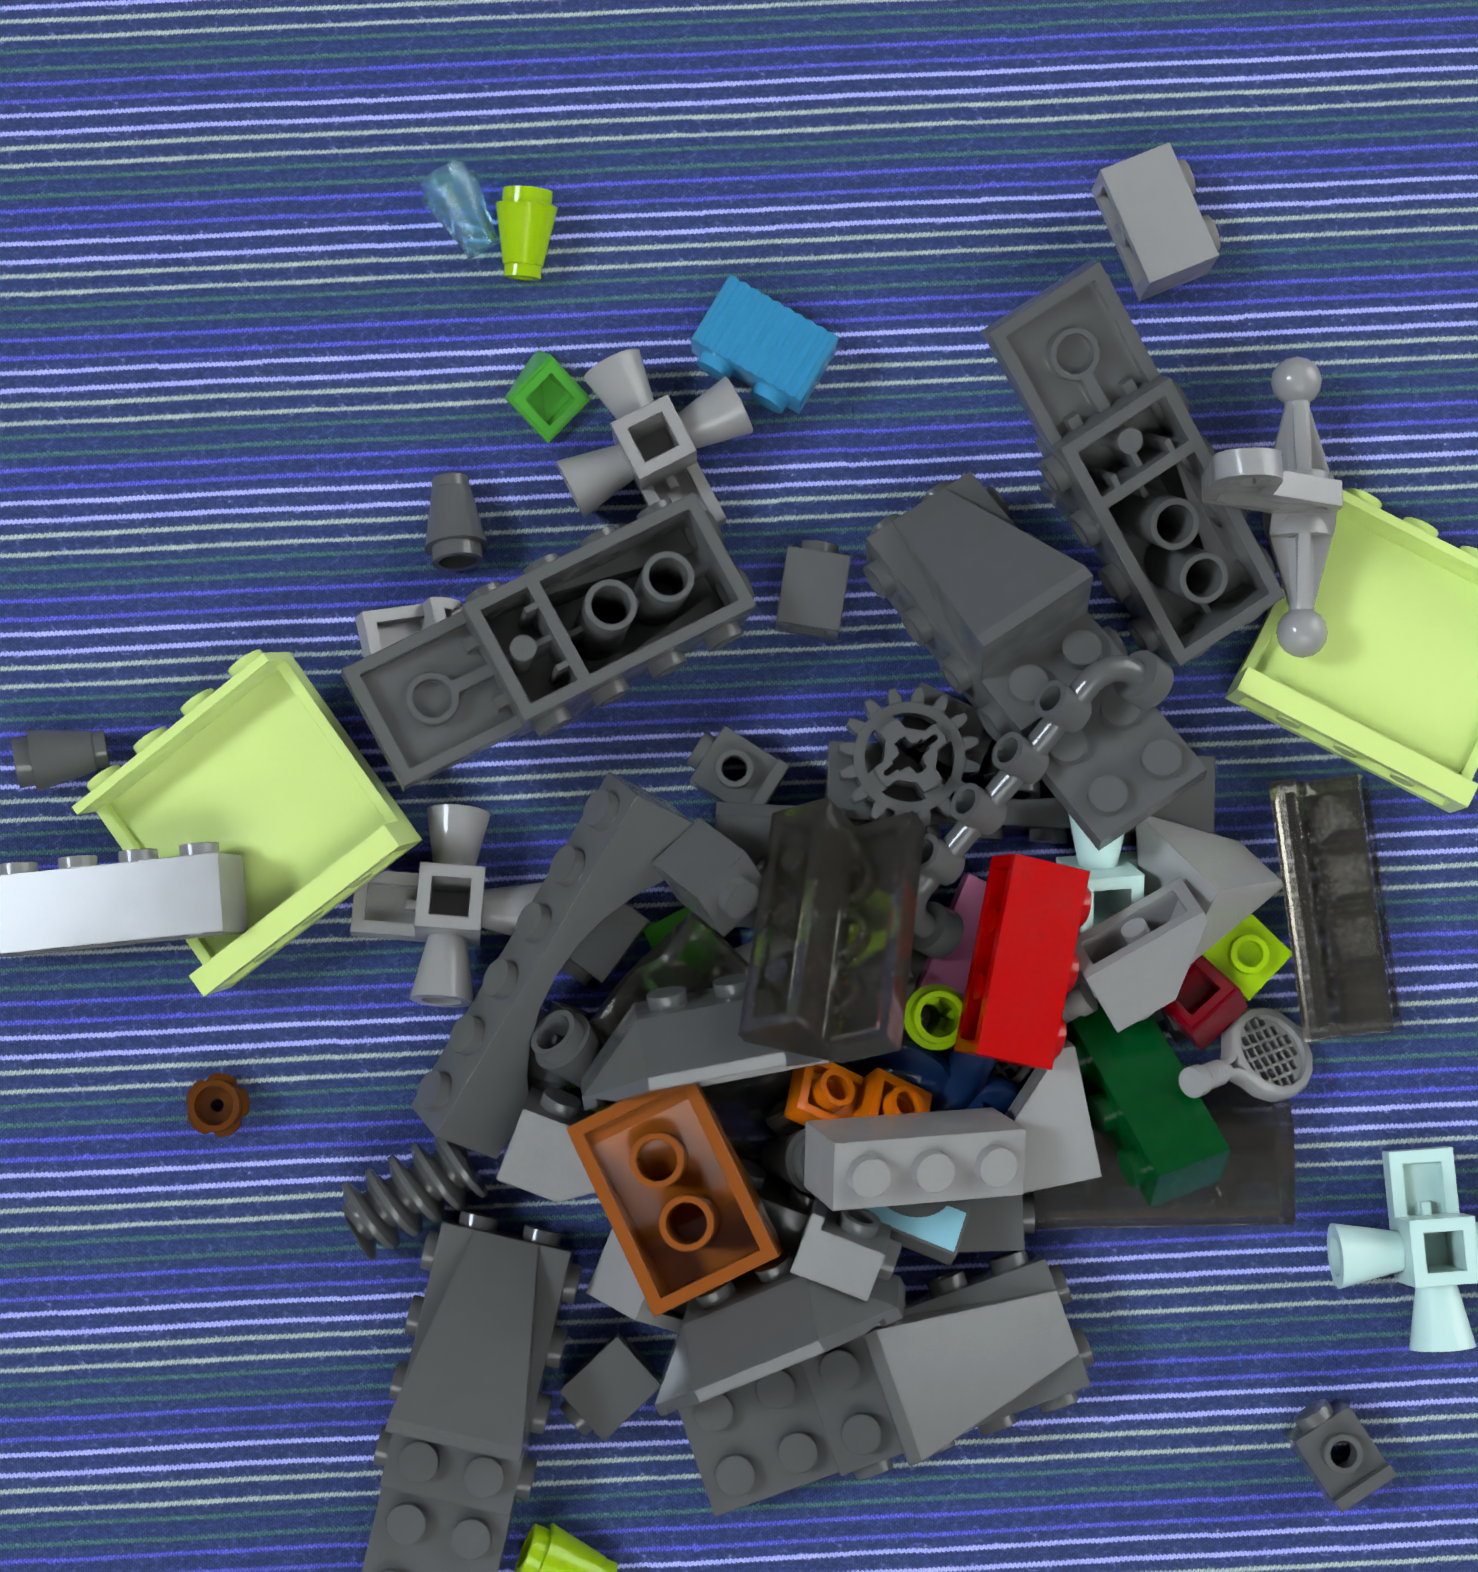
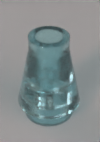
M462 159L452 161L436 169L420 181L419 185L425 194L422 202L463 248L468 259L483 254L500 242V238L494 229L476 170L469 171Z

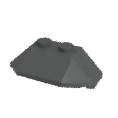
M732 974L714 980L712 982L713 988L689 993L686 992V988L683 986L664 987L649 992L646 995L647 1001L636 1002L631 1006L582 1076L581 1091L584 1111L601 1108L625 1099L648 1094L650 1091L695 1082H698L700 1087L817 1064L851 1059L849 1046L841 1028L765 978L753 980L751 974Z
M785 1249V1252L779 1257L691 1299L662 1376L655 1402L660 1416H663L678 1409L681 1410L834 1349L865 1335L871 1329L879 1326L883 1327L902 1319L906 1287L900 1276L892 1274L889 1282L876 1278L868 1301H864L791 1273L790 1270L796 1251L791 1253L788 1249Z

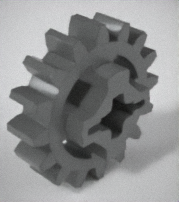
M916 687L910 702H902L896 688L888 690L887 706L882 709L871 699L865 701L863 709L868 718L866 723L850 718L845 727L857 738L856 741L840 743L838 746V754L852 759V765L840 770L838 774L840 781L856 780L859 786L849 799L854 805L865 799L870 800L873 806L870 810L869 819L873 822L879 819L884 811L892 813L895 830H901L907 820V816L915 815L921 829L928 828L931 824L930 811L936 809L946 819L952 816L949 797L950 795L954 796L956 791L966 784L961 781L962 775H975L980 771L979 763L968 760L965 757L966 752L971 751L979 744L978 737H961L959 730L968 719L967 715L962 713L949 719L944 714L949 698L942 695L933 706L924 704V691L920 687ZM915 717L931 723L932 726L925 731L905 728L899 719L895 718ZM873 733L876 737V742L882 748L880 764L868 773L865 764V749L868 739ZM928 742L932 743L927 747L923 757L917 764L921 771L920 773L916 774L911 767H906L901 771L897 769L889 776L884 775L889 772L899 755L896 746L901 744L906 751H910L916 747L920 749ZM949 745L952 760L951 770L944 784L941 781V775L936 770L938 753ZM891 787L912 789L917 797L922 798V800L913 802L900 801L884 793Z

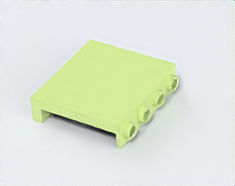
M1349 488L1347 491L1342 490L1343 507L1336 515L1335 531L1314 605V611L1320 614L1326 622L1328 631L1326 643L1319 652L1304 658L1292 656L1283 650L1278 643L1276 631L1278 622L1289 611L1287 599L1284 597L1269 608L1225 699L1448 813L1467 808L1478 788V783L1472 781L1478 768V549L1470 546L1457 548L1437 538L1439 535L1437 529L1422 520L1412 517H1405L1403 520L1382 510V503L1367 492L1354 488Z
M258 649L240 658L228 670L232 677L216 691L213 688H209L189 699L180 709L184 717L169 729L163 726L142 737L133 746L137 755L122 767L119 764L112 765L95 775L86 785L90 793L72 806L77 815L97 812L122 850L158 849V857L166 858L180 856L179 845L219 842V852L243 856L248 930L243 934L185 939L202 963V966L190 974L189 977L203 997L234 986L422 841L419 834L290 652L263 653Z

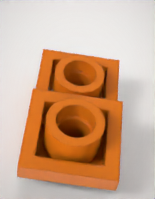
M833 1062L793 1069L784 1117L806 1126V1121L930 1112L932 1093L880 1068H876L865 1077H862Z

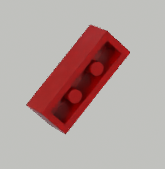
M1017 853L992 856L954 1052L1028 1068L1052 1070L1054 1058L1060 1055L1066 1040V1023L1062 1019L1066 994L1074 987L1079 972V958L1075 954L1079 927L1084 925L1091 909L1092 895L1090 889L1087 888L1090 871Z

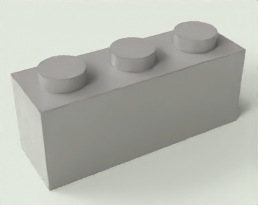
M993 1107L806 1121L804 1187L832 1211L1024 1195L1026 1128Z

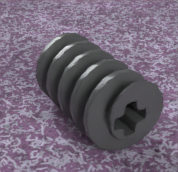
M434 1136L436 1152L430 1154L417 1142H414L410 1145L413 1165L407 1167L397 1157L391 1155L387 1158L390 1178L384 1180L372 1168H368L364 1171L367 1191L361 1193L349 1181L341 1184L345 1202L342 1204V1209L346 1221L359 1246L371 1261L377 1258L376 1240L389 1250L400 1245L398 1226L412 1237L422 1233L421 1212L435 1224L445 1220L443 1199L458 1211L468 1207L466 1186L481 1198L488 1195L483 1179L464 1147Z

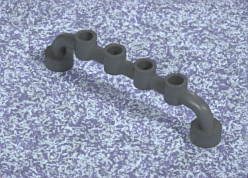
M1139 650L1129 656H1106L1087 666L1069 686L1060 680H1052L1039 690L1035 698L1034 707L1036 713L1042 717V720L1027 738L1017 732H1009L1003 735L996 743L992 753L993 764L1000 771L985 789L974 783H967L960 787L954 794L950 805L951 815L958 822L943 840L933 834H925L915 841L910 850L909 864L916 870V873L911 877L902 893L900 909L904 923L908 927L907 936L912 948L937 960L946 958L953 953L962 939L964 930L963 920L957 912L938 902L927 903L930 896L940 884L949 885L959 878L965 866L964 855L981 834H993L1002 826L1007 814L1006 804L1023 784H1033L1041 779L1048 768V753L1065 733H1075L1085 726L1092 711L1091 701L1106 685L1114 682L1115 690L1120 697L1139 709H1151L1160 704L1171 690L1174 674L1168 663L1148 650Z

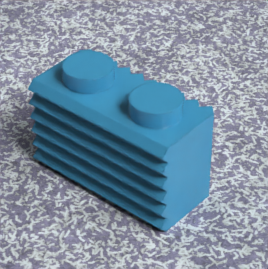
M729 275L691 338L692 353L699 357L696 361L697 366L711 377L721 380L726 376L730 380L731 376L751 386L753 388L750 393L751 397L765 408L781 414L787 407L800 414L830 361L833 359L837 351L839 338L834 333L828 332L824 327L816 325L812 320L805 319L801 314L795 313L791 308L784 307L779 301L772 300L758 289L751 288L747 283L741 282L735 276Z

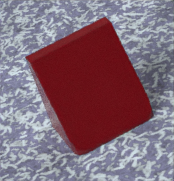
M1201 955L1190 964L1176 1000L1161 1009L1196 1047L1203 1050L1246 1011L1247 1004L1241 990L1209 960Z

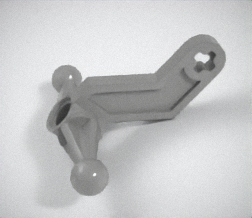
M1296 356L1279 363L1272 373L1271 385L1273 393L1284 404V411L1274 449L1248 447L1218 452L1212 457L1201 476L1202 502L1263 512L1264 534L1268 538L1289 606V611L1278 622L1276 631L1278 643L1288 654L1304 658L1319 652L1327 640L1326 622L1320 614L1314 611V605L1335 531L1336 515L1343 507L1342 481L1334 479V476L1330 474L1310 410V402L1317 397L1321 390L1322 378L1320 371L1311 360Z

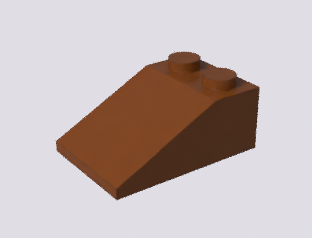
M698 1082L654 1090L642 1096L619 1101L566 1128L654 1317L765 1264L785 1252L752 1181Z

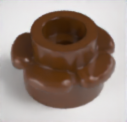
M214 1073L206 1081L199 1080L195 1082L189 1089L186 1097L188 1120L192 1127L202 1134L212 1132L217 1137L229 1136L241 1127L240 1120L250 1110L248 1092L244 1088L237 1086V1080L233 1076L225 1073ZM216 1099H220L224 1103L223 1109L219 1112L215 1111L212 1107V1103Z

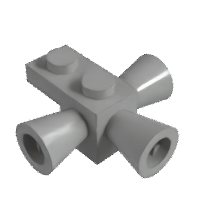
M638 348L618 352L593 366L584 375V380L616 419L610 423L615 445L556 461L560 474L584 518L634 480L647 507L666 498H670L673 503L694 492L704 511L707 510L712 514L718 526L726 523V516L697 462L696 449L753 433L749 416L730 380L726 376L677 413L668 394L654 401Z
M439 804L428 807L427 817L433 863L420 862L419 873L383 870L354 892L350 928L351 937L426 942L409 1000L415 1003L437 1007H469L474 1000L468 945L480 946L481 928L512 936L521 911L532 902L543 883L485 889L486 867L476 866L491 816L484 809L460 804Z

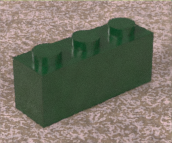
M1099 1002L1097 1003V1011L1085 1017L1079 1016L1073 1021H1069L1066 1024V1039L1075 1045L1083 1087L1088 1095L1087 1106L1091 1119L1096 1128L1101 1133L1108 1132L1118 1150L1117 1160L1119 1168L1127 1184L1131 1188L1138 1187L1151 1208L1221 1181L1231 1149L1201 1097H1188L1181 1090L1179 1075L1184 1068L1153 1015L1117 1033Z

